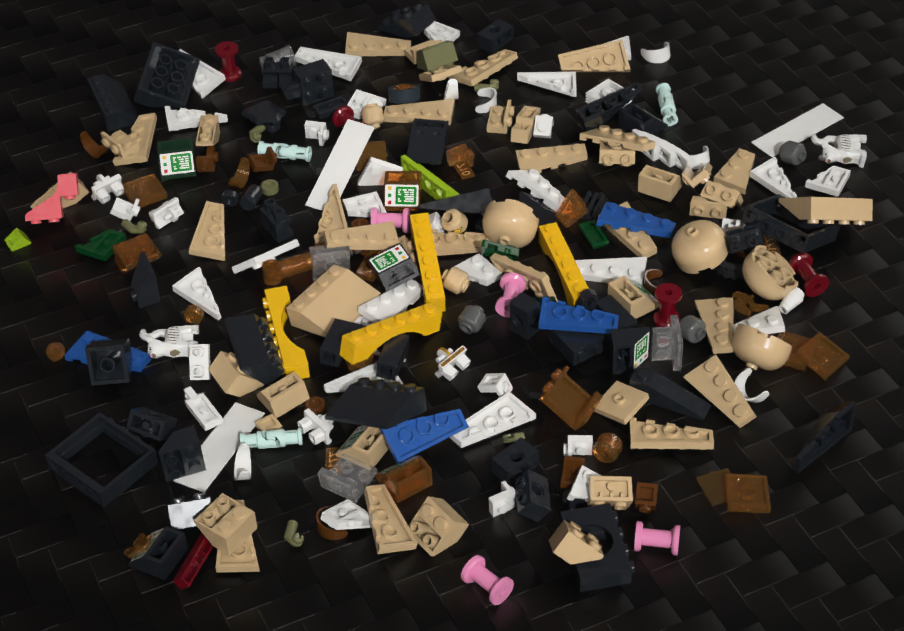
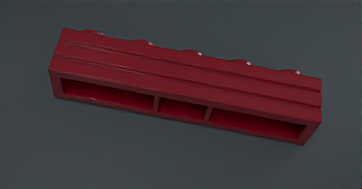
M203 533L200 534L173 579V582L181 590L191 586V583L213 548V545Z

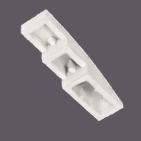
M637 129L632 130L635 136H645L649 140L655 141L654 149L642 152L652 161L660 159L668 167L676 165L682 171L688 165L692 170L693 157L657 136Z

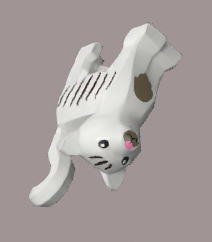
M816 134L811 136L813 144L823 147L822 154L818 158L819 160L829 164L833 162L843 164L854 163L864 168L867 152L861 150L860 147L861 143H866L867 135L845 134L826 136L823 139L817 138Z
M199 325L174 326L168 329H158L149 334L146 333L145 329H142L139 336L142 340L148 342L147 353L151 358L158 359L162 356L173 358L185 356L189 358V345L198 344L197 341H194L193 336L194 334H199ZM159 337H164V338H165V341L162 342V341L158 340L157 338H159Z

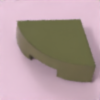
M524 433L503 435L502 443L516 442L520 438L525 439Z

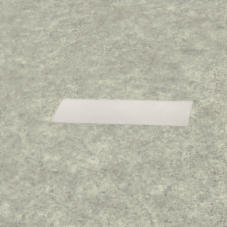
M822 103L751 143L769 156L774 157L779 154V149L785 142L794 141L799 143L844 117Z
M350 119L347 120L305 204L306 206L323 211L325 203H328L329 192L333 184H337L341 197L375 127Z
M235 402L223 417V423L217 425L201 445L206 470L175 479L174 481L205 492L237 451L240 445V433L250 434L255 427V421L261 419L265 413Z

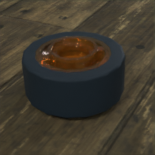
M398 84L389 87V102L405 104L420 100V86L418 84Z

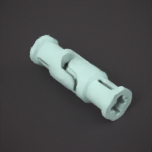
M668 83L658 84L655 90L658 95L663 122L668 124V126L675 125L678 122V116L675 114L676 108L673 96L670 93L671 88Z
M260 141L258 144V154H265L267 147H272L279 159H303L306 162H310L312 157L311 146L304 148L276 142L268 144L264 143V141Z
M300 427L297 430L285 431L284 429L257 431V433L253 434L240 433V444L246 443L249 445V448L258 447V449L279 448L290 444L303 445L302 430Z

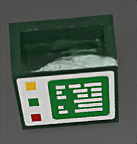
M192 138L157 142L161 180L196 176L195 152Z

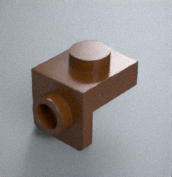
M207 146L206 156L195 157L198 172L215 171L216 162H219V154L215 152V146Z
M267 147L265 154L249 155L248 161L253 172L272 171L277 162V154L274 153L272 147Z
M564 456L560 488L567 489L572 487L579 469L582 465L585 466V458Z
M637 482L635 509H639V512L651 513V510L656 511L658 484Z

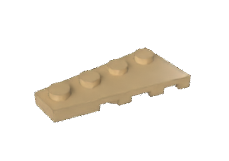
M347 32L345 54L354 56H406L405 49L411 47V41Z
M206 201L189 248L190 255L225 261L224 204Z
M627 201L619 205L631 208ZM603 224L638 257L648 258L657 253V247L646 231L631 232L629 228L620 227L619 229L611 228L612 225Z
M235 500L245 506L244 500ZM252 534L230 556L217 549V573L260 572Z

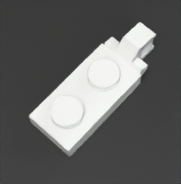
M191 386L183 389L186 407L205 431L223 423L222 416L204 393L196 394Z

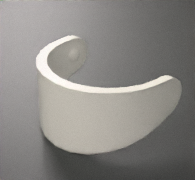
M664 42V48L657 50L641 49V55L645 60L652 63L666 62L671 56L669 43Z
M448 80L444 100L458 99L457 80Z
M487 87L478 90L479 96L489 97L491 100L476 106L475 111L477 113L490 112L491 106H497L496 89Z
M703 146V153L690 155L693 157L692 169H700L704 164L710 162L709 148L707 146Z
M747 368L738 375L735 384L746 401L753 403L762 402L769 396L768 391H764L754 398H749L745 392V382L752 373V369Z
M246 443L240 444L236 453L234 463L235 480L251 479L250 448Z

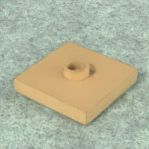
M443 65L438 67L439 70L426 71L419 74L420 81L427 82L441 81L451 75L462 72V69L459 65L448 67Z
M616 381L596 402L593 410L598 414L626 425L647 402L649 395L646 392Z

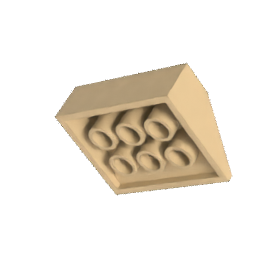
M834 197L779 198V203L798 219L807 220L808 224H819V220H823V224H834V221H838V224H849V221H853V225H865V221H872L873 199Z
M333 264L286 309L291 326L326 338L335 318L354 323L361 316L358 313V307L380 296L381 293L349 269Z

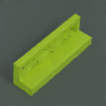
M406 155L401 156L403 174L436 200L460 195L420 163H415Z

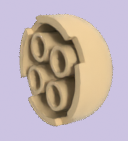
M506 199L505 202H496L494 200L485 209L482 228L484 234L491 242L512 245L520 249L534 239L539 225V218H536L532 213V208L522 202L512 199Z
M708 220L692 221L681 227L675 234L671 245L672 255L677 266L682 271L690 274H699V271L707 268L714 269L724 261L729 252L724 231L720 226Z
M758 245L744 259L742 265L744 280L758 296L772 301L781 300L798 286V281L793 277L796 273L776 251L771 253L766 250V246Z
M738 323L731 343L733 352L739 359L746 362V367L755 371L757 368L776 370L786 363L792 350L791 345L775 336L758 331L759 329Z

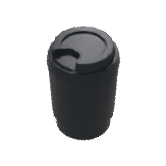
M256 184L248 187L240 198V206L244 210H253L262 196V188Z

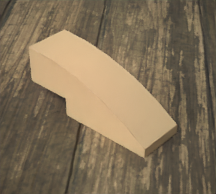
M524 106L516 116V123L511 130V142L528 144L534 132L535 117L540 115L541 108Z

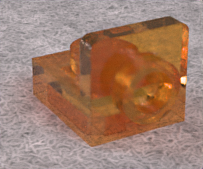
M466 144L446 151L447 162L450 167L467 161L470 167L474 166V153L472 149H468Z

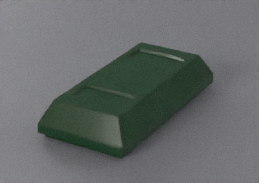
M594 219L578 224V227L593 249L607 246L610 243L601 228L596 226Z

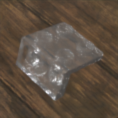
M342 454L332 470L322 467L317 474L322 488L357 503L365 487L370 484L376 475L377 469Z

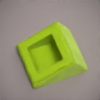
M18 228L4 240L11 251L18 250L32 243L27 235Z

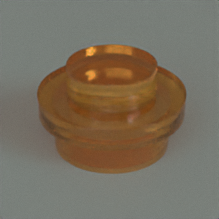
M59 342L51 343L46 349V354L50 360L57 362L63 358L65 347Z

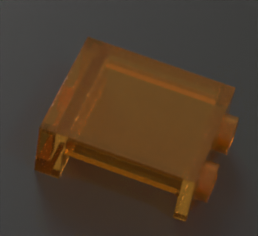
M566 365L562 369L557 368L551 374L552 380L542 388L543 394L540 400L571 428L577 430L587 423L603 396L597 391L592 395L585 392L566 375L569 367Z

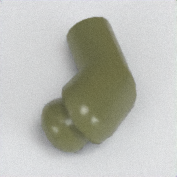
M491 79L490 84H475L474 90L478 92L479 89L487 87L497 90L499 88V81Z
M256 126L249 131L252 142H260L262 137L260 133L265 130V126Z
M125 219L121 223L122 227L131 234H143L147 230V223L144 221H139L137 225H134L128 219Z
M289 520L284 538L293 547H299L304 541V536H299V532L296 533L298 523L295 520Z

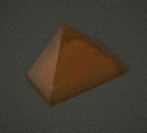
M571 189L555 216L565 228H568L584 216L588 210L584 200L574 189Z

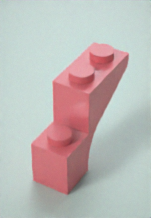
M78 174L57 175L58 185L54 195L25 215V221H30L31 224L42 223L41 220L48 219L49 222H59V218L64 217L62 196L65 199H75V195L80 194Z

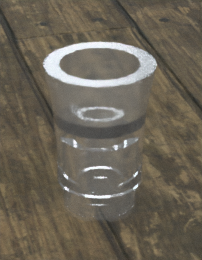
M290 44L259 57L261 68H263L266 56L273 57L274 62H280L282 57H289L290 62H294V67L296 66V60Z

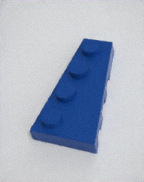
M609 202L605 203L596 223V226L601 227L603 224L612 225L611 228L619 229L620 227L629 228L631 232L643 230L648 235L671 238L676 223L668 219H661L649 213H642L633 208H626Z
M543 296L539 329L610 334V330L618 329L619 315L596 309L589 311L584 306L577 305L573 307L566 305L564 301H549L548 297Z
M86 331L64 355L65 360L73 361V359L81 360V363L88 364L85 348L92 341L111 339ZM131 347V371L141 372L152 359L148 353Z
M457 409L406 420L389 429L379 428L398 464L469 428L461 410Z

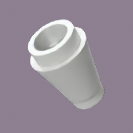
M796 287L782 299L778 306L781 313L787 314L803 302L804 293L800 288Z

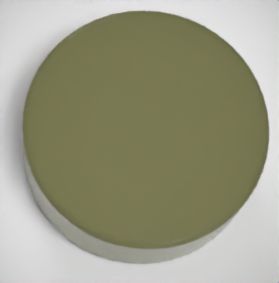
M268 179L261 183L264 195H275L279 191L278 182Z

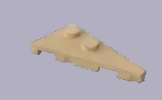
M333 184L329 192L328 203H325L322 218L318 223V232L314 235L316 243L324 241L325 231L348 228L337 184Z

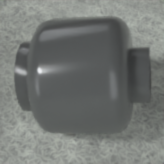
M787 141L779 149V156L784 163L799 165L806 159L805 146L801 143Z
M478 305L466 306L458 317L459 328L468 334L477 333L486 321L483 308Z
M688 315L679 321L678 334L690 343H698L706 335V324L701 319Z

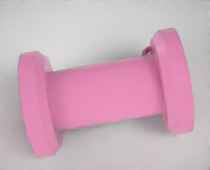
M372 207L371 224L393 221L395 228H402L404 233H409V208H404L403 213H379L377 207Z
M512 272L506 273L501 277L500 287L504 293L503 297H500L495 305L497 313L507 318H510L509 305L511 300L526 288L525 278L518 273Z
M637 521L634 551L639 552L642 545L672 548L671 553L678 556L680 525H675L673 529L667 531L643 528L642 521Z
M480 555L472 557L466 563L461 573V579L465 583L475 581L490 593L489 601L493 605H499L506 600L514 586V581L511 578L504 577L500 579L485 568V559Z

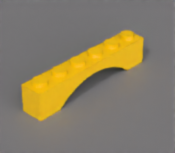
M429 214L410 215V228L419 263L425 304L430 302L444 312L445 294Z
M557 223L539 226V244L543 253L550 257L558 271L568 305L575 307L580 293L589 288Z
M287 285L265 289V298H262L263 307L268 309L265 311L268 322L271 321L269 328L271 333L275 335L273 340L278 347L279 357L283 361L282 365L285 371L283 374L286 377L295 371L301 379L309 378V366L305 350L291 342L283 330L288 318L286 308L291 304Z
M429 302L342 335L340 356L353 365L368 359L378 347L399 334L417 332L427 336L440 330L442 311Z

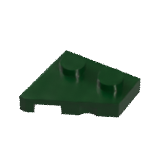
M108 229L100 235L90 238L89 243L83 246L81 244L76 245V252L107 261L126 239L125 233Z
M482 240L481 255L483 257H491L494 253L502 256L505 255L511 260L518 261L519 249L512 245Z

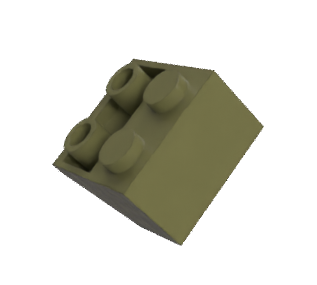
M449 40L417 51V68L424 71L439 70L438 67L443 65L444 67L454 64V61L458 60L453 41Z

